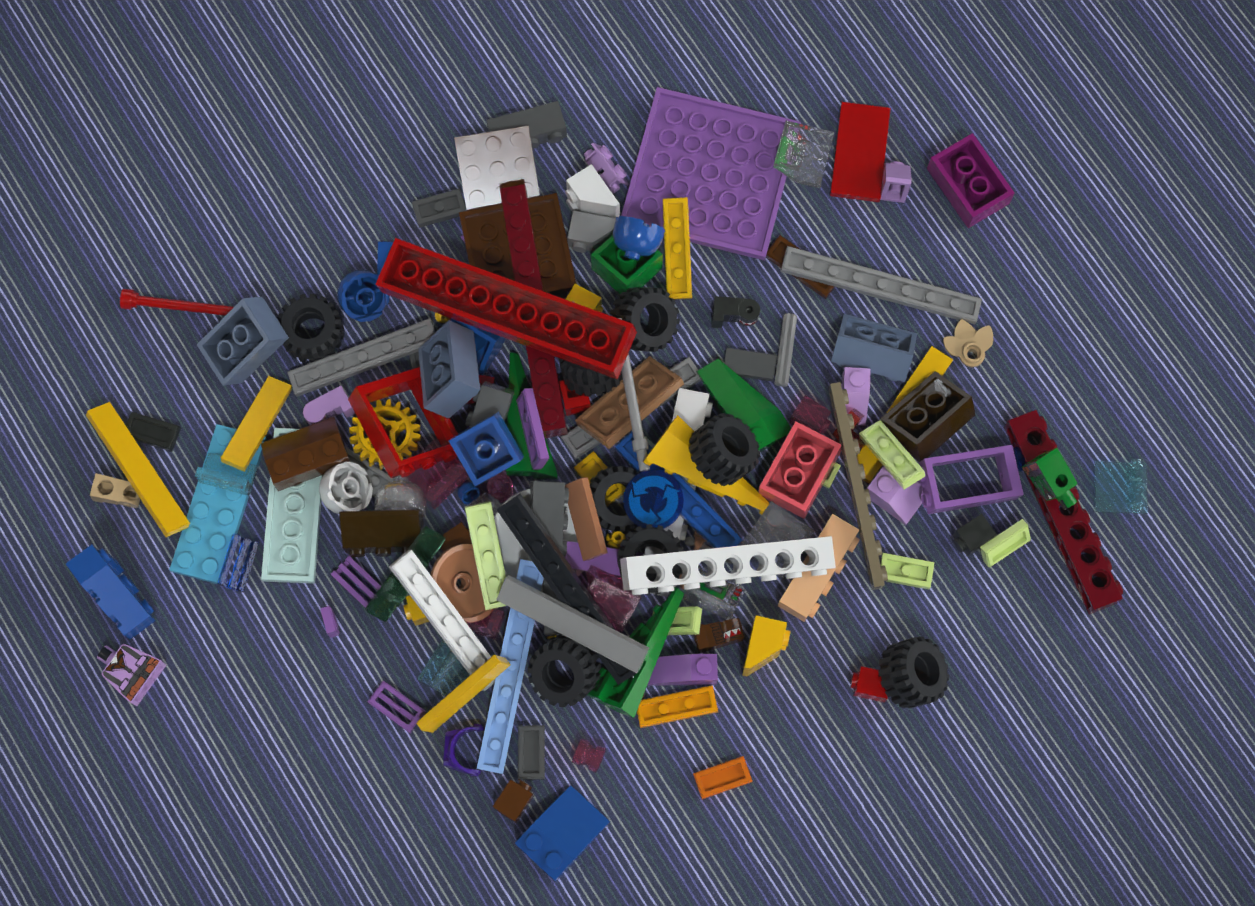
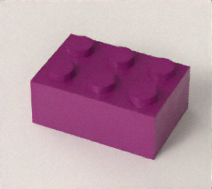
M973 133L932 156L929 161L927 170L967 228L972 227L1009 205L1015 194Z

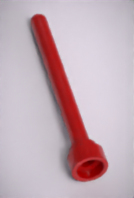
M122 289L120 295V308L129 310L138 306L226 316L234 308L233 306L139 296V293H135L131 289Z

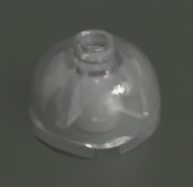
M395 477L393 481L387 482L380 487L375 497L374 509L375 511L419 510L422 518H424L427 509L426 496L423 490L417 484L410 482L408 478Z

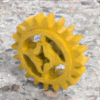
M390 399L386 401L385 406L382 405L380 400H377L376 407L372 406L385 432L389 434L390 441L400 459L403 460V456L406 458L412 457L410 450L417 451L418 445L415 442L421 439V435L417 433L420 431V424H414L417 421V416H409V407L401 410V402H397L392 407ZM353 417L352 423L355 426L349 427V433L354 435L349 438L350 444H356L353 447V452H361V462L369 458L370 467L375 462H379V469L382 470L384 466L375 449L372 448L373 445L369 438H364L365 430L359 419ZM383 417H388V418H392V419H395V420H394V421H389V420L384 419ZM405 430V439L398 446L396 443L397 436L400 435L401 431Z

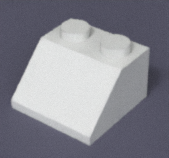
M592 164L566 180V203L572 212L574 210L619 218L620 203Z

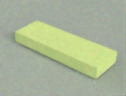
M881 420L859 433L860 439L904 490L925 477V471Z

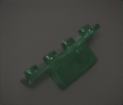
M425 526L408 550H412L423 566L427 568L429 562L443 545L446 538ZM393 572L390 573L365 608L367 613L384 622L389 619L408 594Z

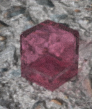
M494 608L492 613L484 619L474 623L467 622V625L473 633L497 641L505 614L503 611Z

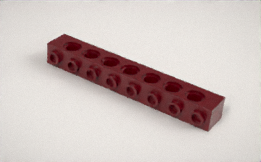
M1037 410L1010 419L1004 426L1021 467L1040 454L1057 448L1055 441L1050 439L1046 432L1047 424L1042 415L1039 416ZM1027 436H1034L1039 444L1031 445L1027 440ZM1025 473L1088 614L1120 602L1123 599L1122 586L1118 580H1114L1111 573V562L1107 556H1103L1100 549V538L1096 532L1093 533L1091 530L1089 514L1080 506L1078 501L1080 497L1076 487L1074 486L1070 491L1078 502L1069 507L1070 515L1065 516L1059 510L1061 505L1055 498L1046 501ZM1070 529L1078 530L1081 534V539H1074L1070 535ZM1081 553H1088L1092 558V563H1085L1081 559ZM1092 576L1099 577L1103 582V587H1096L1092 583Z

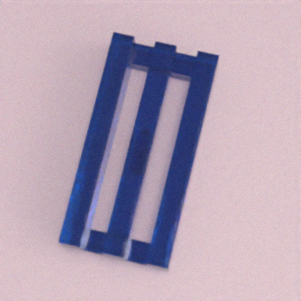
M237 534L232 535L217 582L218 585L238 592H244L259 542L251 541ZM239 542L241 543L230 581L227 582L228 572ZM247 546H249V550H248V553H247V556H246V559H245V562H244V565H243V569H242V572H241V575H240V578H239V581H238V585H236V581H237V578H238V575H239V571H240V568H241V565H242V562H243V559H244V555H245Z

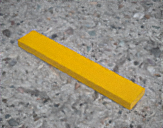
M931 346L886 413L933 372L936 371L943 376L953 359ZM864 445L860 454L857 455L858 464H863L865 479L863 480L870 484L881 468L882 463Z
M108 402L88 410L86 417L164 536L168 537L188 528L190 522L112 404Z

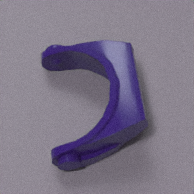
M473 724V727L445 732L443 766L469 774L472 777H479L481 770L468 769L458 763L455 757V747L459 738L464 734L472 731H484V727L481 724Z

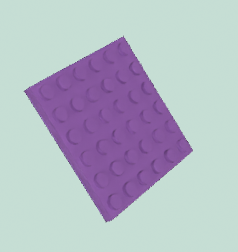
M657 87L621 216L644 220L643 223L650 226L654 223L664 228L663 199L688 197L691 243L765 261L788 174L784 173L787 171H783L784 169L776 165L783 136L788 139H794L790 141H796V136L795 138L791 136L790 128L797 135L801 122Z

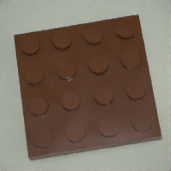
M557 193L529 198L544 292L556 294L571 291L574 284H576ZM502 204L459 212L469 265L515 281Z

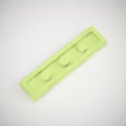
M491 502L465 506L485 610L507 606L497 601L506 575Z

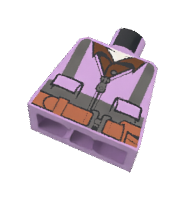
M122 644L117 652L106 645L97 656V659L107 665L101 675L127 701L135 706H138L166 667V664L158 658L126 644Z

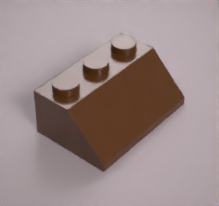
M335 417L261 443L265 463L273 485L278 491L324 475L326 471L337 464L351 462Z

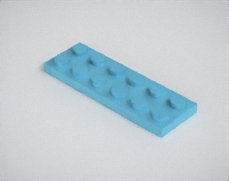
M216 424L186 517L190 525L181 532L169 569L173 573L218 585L222 584L263 454L260 444L245 472L222 463L221 456L237 429ZM264 437L262 443L267 441L266 437Z

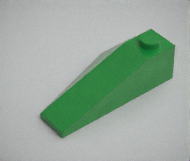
M716 359L696 371L721 413L725 415L731 414L735 419L738 417L742 420L743 424H747L750 427L749 430L756 436L755 440L759 444V452L788 436L792 428L782 412L720 359Z

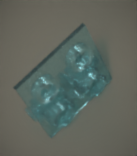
M1132 459L1131 463L1095 461V512L1148 514L1147 463H1142L1141 459Z

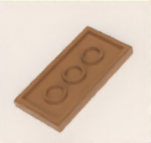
M651 356L632 371L641 421L684 385L680 376ZM623 380L620 381L617 387H613L612 391L603 395L575 420L581 429L608 449L632 430Z

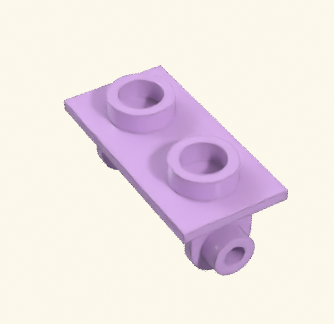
M592 143L591 145L595 150L590 149L584 153L585 162L588 165L592 164L597 173L602 169L604 170L600 177L612 194L620 189L619 184L622 183L628 186L629 183L625 179L627 176L626 172L619 164L615 165L610 159L613 155L604 145L600 146Z

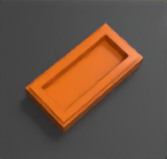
M744 756L693 773L702 800L752 783Z

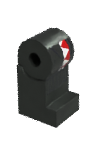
M715 296L713 301L712 328H722L723 322H739L743 326H752L758 321L760 306L752 299Z

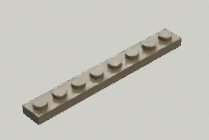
M840 382L832 383L828 390L840 444L842 445L843 459L872 590L882 589L885 586L884 581H888L885 565L880 566L879 556L882 555L880 541L874 538L873 530L877 529L874 514L869 515L867 505L871 504L869 490L863 488L862 479H865L863 464H858L856 454H860L857 438L853 439L851 429H854V420L852 414H847L845 405L849 404L848 393L846 389H842Z

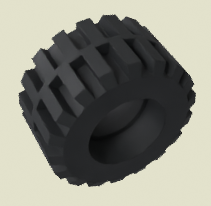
M652 287L629 288L627 292L619 294L620 299H615L613 303L615 308L610 310V315L632 323L637 331L630 349L634 351L656 352L658 349L666 348V343H671L674 340L672 335H677L678 332L676 324H680V319L677 318L679 310L674 307L676 302L673 298H669L670 294L666 291ZM646 307L649 314V324L646 330L643 331L640 325V316Z
M302 294L299 300L296 301L295 298H292L290 300L291 305L285 304L282 307L284 313H279L277 318L289 337L283 343V346L294 359L298 357L300 362L304 363L309 359L310 363H312L316 359L325 358L328 354L330 356L336 354L334 348L340 349L342 345L340 339H344V326L338 310H336L331 301L328 303L327 299L323 296L318 299L316 294H310V298ZM308 319H319L325 323L322 332L315 338L303 339L297 336L299 326Z
M558 358L565 385H567L570 391L575 390V394L581 395L584 393L585 396L591 397L592 394L599 396L602 395V392L606 391L608 393L612 391V387H617L620 384L619 380H623L622 372H620L617 380Z
M724 413L716 415L694 431L689 440L691 444L689 452L692 454V462H695L697 465L696 469L703 473V477L711 479V482L714 484L719 483L721 486L732 485L752 471L759 463L760 452L758 451L759 444L755 440L756 436L749 430L750 427L747 424H743L742 420L738 417L735 419L733 415H725Z
M623 466L609 467L599 471L590 480V488L602 528L625 532L626 530H633L637 525L643 523L634 516L631 509L624 514H614L608 510L605 504V494L613 484L621 483L628 486L630 490L632 489L633 498L640 497L641 507L644 511L650 513V506H653V501L651 500V495H653L652 489L646 488L645 491L648 492L646 494H634L633 483L643 478V474L639 471L636 472L633 468Z
M646 524L645 528L639 526L635 528L633 533L630 531L626 535V539L622 540L618 552V567L621 578L620 559L634 557L640 549L648 546L657 547L664 553L683 552L684 549L680 545L681 541L678 537L675 538L671 530L665 531L663 526L660 525L656 528L652 527V524ZM675 564L672 568V573L677 579L682 574V569L679 565ZM646 573L648 580L653 582L656 579V573ZM658 587L648 588V594L644 595H650V593L657 595L661 594V592L658 593Z
M562 634L550 638L534 652L535 654L529 661L531 664L528 666V673L532 675L528 679L530 683L535 685L532 689L535 693L539 692L541 694L540 699L543 701L548 699L549 704L553 706L559 703V707H566L568 704L573 706L578 701L580 702L597 685L601 675L598 672L601 669V663L596 662L599 658L598 655L593 653L591 649ZM555 660L563 661L570 666L574 674V680L565 679L558 673Z
M921 636L889 645L886 647L887 650L882 652L881 656L883 659L879 660L881 670H878L879 676L882 679L880 683L886 690L885 694L887 697L891 696L894 704H899L902 708H914L936 702L944 696V691L948 688L949 674L947 669L949 668L948 664L945 663L944 654L940 653V648L937 644L933 645L932 640Z

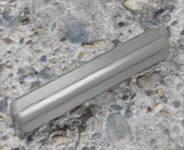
M786 313L783 317L774 382L776 386L787 387L789 383L797 315Z

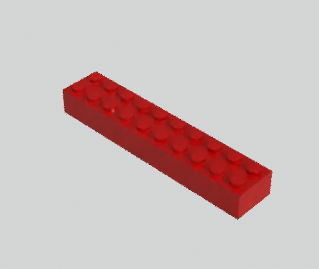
M395 238L375 284L382 293L617 380L637 333L632 323Z

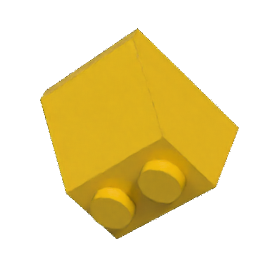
M755 616L742 676H749L776 659L781 650H786L790 637V631L786 630L787 622Z

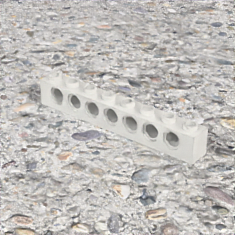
M832 536L620 559L623 591L632 590V595L648 594V588L657 587L658 593L674 591V586L684 585V590L700 588V583L710 582V587L725 586L726 580L735 579L736 584L752 583L751 577L760 576L761 582L777 580V575L786 574V579L802 577V572L811 571V576L827 575V569L836 568ZM803 551L809 556L807 565L803 564L800 558ZM777 554H780L784 559V564L781 568L775 563ZM752 556L757 558L759 562L756 571L750 566ZM726 559L733 563V571L731 573H728L724 568ZM700 562H704L708 567V572L705 576L701 575L698 571ZM675 564L679 565L682 569V576L679 579L675 578L672 573V568ZM649 567L654 568L656 571V579L653 582L648 580L646 576V571Z

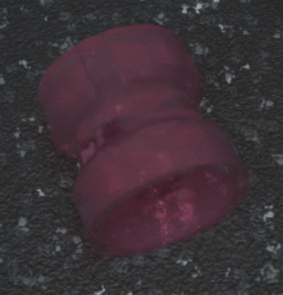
M581 738L574 753L572 763L578 766L588 764V769L597 773L606 748L600 745L593 748V745L588 740Z

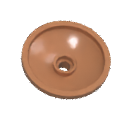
M472 544L456 545L443 552L436 560L430 575L466 623H474L484 619L494 609L485 610ZM458 579L461 580V586L459 588L456 585Z

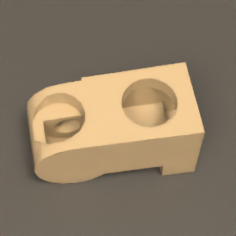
M95 473L90 497L93 501L120 504L132 508L139 507L140 498L129 481Z

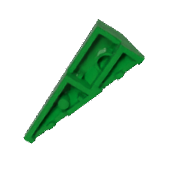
M510 353L509 389L515 390L508 412L507 427L524 457L520 462L507 468L506 474L507 476H533V479H558L546 438L545 442L549 455L548 461L542 469L533 470L516 402L521 392L529 388L519 354Z
M674 587V591H670L671 594L661 606L657 604L652 609L654 614L646 624L640 623L629 636V638L649 647L641 666L642 669L618 685L610 672L602 667L599 671L601 675L597 685L587 696L618 713L632 718L635 717L684 593L680 589Z

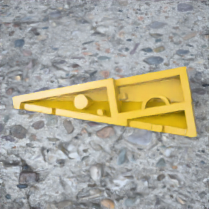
M677 415L643 462L649 466L655 464L665 468L664 472L672 475L676 473L688 478V483L720 497L727 495L737 500V504L741 506L747 504L759 509V514L763 515L771 504L743 477L732 485L721 486L719 483L714 484L711 482V479L703 477V473L696 469L697 465L695 462H692V454L689 452V446H691L689 440L694 430Z

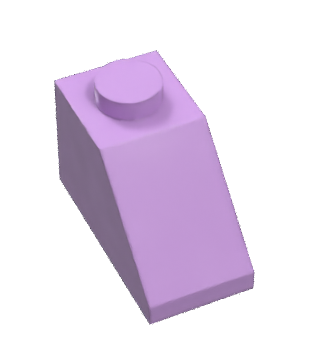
M902 162L885 163L880 200L905 203L912 180L911 166L904 165Z
M845 367L842 374L841 387L846 389L848 393L849 404H845L847 414H852L854 426H866L871 369Z

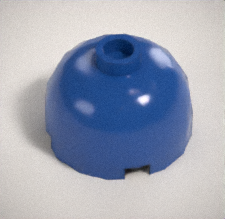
M619 216L615 220L613 239L616 246L625 252L624 256L626 258L639 260L640 256H650L656 252L662 243L665 229L654 223L650 226L643 223L644 220Z
M355 270L341 280L337 289V300L341 309L350 318L366 322L378 318L383 313L381 311L385 305H388L390 296L382 293L375 285L379 277L378 274L368 270Z

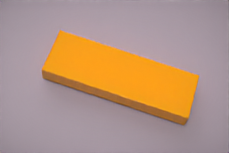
M713 685L641 700L637 710L640 728L717 713L718 708Z

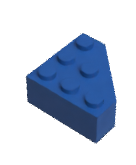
M91 544L66 563V566L81 586L93 598L97 599L95 602L114 623L118 624L117 628L129 640L156 621L151 615L154 609L146 599L143 601L139 599L136 595L139 592L137 586L125 574L121 575L124 569L103 548L98 550Z

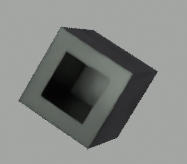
M980 514L957 529L952 536L954 537L953 543L960 553L964 552L968 557L979 550L980 546L996 537L997 534L983 514Z

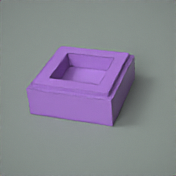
M330 606L320 608L328 636L330 638L339 636L340 631L333 609Z

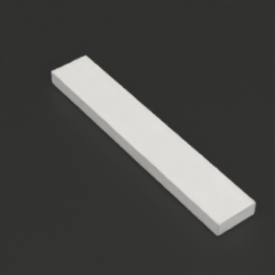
M412 550L406 551L389 566L469 675L491 658L490 654ZM495 679L481 691H486L495 683Z

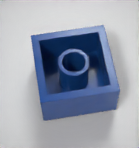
M499 411L458 433L449 440L474 486L515 465L524 457Z

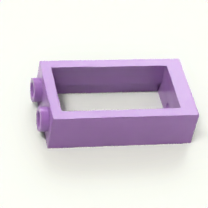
M1012 445L925 458L918 463L925 471V477L918 482H921L923 491L921 501L928 514L1013 501L1024 495ZM995 457L1003 492L940 502L933 466Z

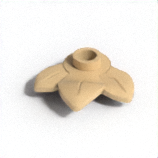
M961 319L955 328L954 336L944 337L943 342L949 354L959 357L961 362L968 367H977L983 362L985 351L991 348L993 344V332L989 325L982 327L976 332L968 322ZM968 352H973V353H975L976 358H975V359L969 358L968 355H967V353H968Z

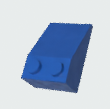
M570 785L515 842V845L553 881L557 882L610 821Z

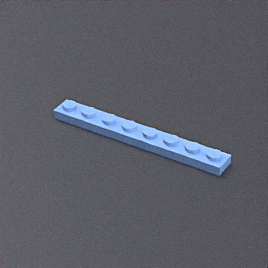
M520 559L516 579L541 591L544 577L532 561ZM511 607L500 655L505 657L511 665L495 679L477 769L503 774L535 622L534 619Z

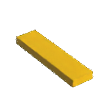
M688 197L663 199L667 293L670 294L669 298L674 300L692 299Z
M268 376L222 454V463L245 472L292 391V385Z
M493 655L417 721L416 724L420 730L431 733L437 730L511 665L505 657Z

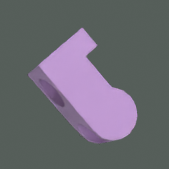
M342 386L310 401L303 409L304 418L309 425L335 417L343 412L346 418L355 414Z

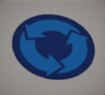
M648 470L639 473L628 483L624 492L623 503L626 514L637 526L645 528L646 524H652V527L657 528L660 525L664 529L673 524L681 514L684 497L682 489L675 478L663 471Z

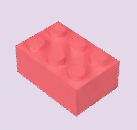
M795 421L759 486V493L768 501L805 519L839 457L842 445Z

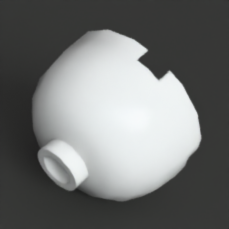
M344 462L326 471L319 486L320 498L324 505L337 514L343 511H360L366 508L372 498L373 487L372 483L368 484V479L366 478L368 474L365 469L356 463Z

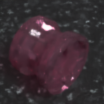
M498 473L488 480L489 496L495 502L503 503L513 496V483L508 475Z

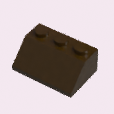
M935 371L881 418V421L908 453L921 462L975 416V409L971 395Z
M419 510L339 512L342 548L350 557H364L365 553H375L376 556L387 557L391 556V552H402L403 555L408 550H412L415 555H417V552H424V521Z

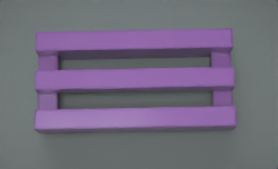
M348 556L345 559L346 561L343 564L341 563L338 569L331 573V576L369 611L387 592L360 565ZM351 565L378 591V594L375 595L347 568ZM343 572L372 599L369 603L340 576Z
M382 681L367 701L410 734L417 725V721L426 713L425 710L385 681ZM386 689L418 713L414 717L384 695L382 691ZM379 697L411 721L410 724H406L376 702V699Z

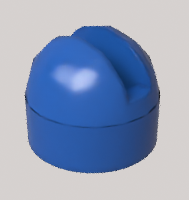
M463 482V485L458 487L457 494L464 504L469 505L479 498L480 490L471 482Z

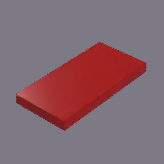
M849 102L841 103L830 196L880 202L891 108Z

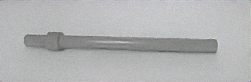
M628 353L621 372L634 437L632 441L633 452L637 454L640 472L650 470V466L643 462L647 457L649 447L647 438H644Z

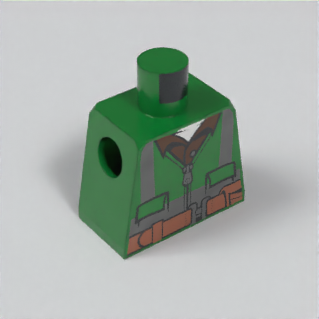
M1058 448L1046 451L1022 466L1024 472L1046 501L1056 498L1064 510L1078 502L1070 491L1071 488L1077 485V481Z

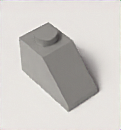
M573 210L567 237L568 247L576 252H593L613 235L616 218Z

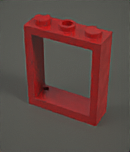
M420 367L356 386L348 398L390 478L399 475L406 477L417 469L427 470L437 462L444 461L447 463L457 457L449 442L453 436L458 434L450 418L424 409ZM411 390L442 447L401 460L370 402Z

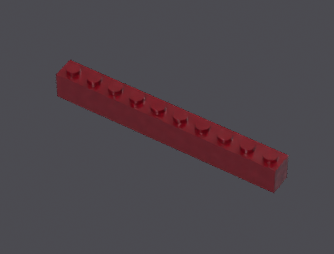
M525 184L500 188L515 281L544 291ZM526 346L533 392L544 438L567 435L568 431L555 356Z

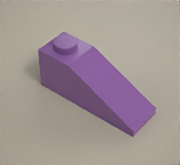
M686 654L658 657L647 686L717 685V654Z

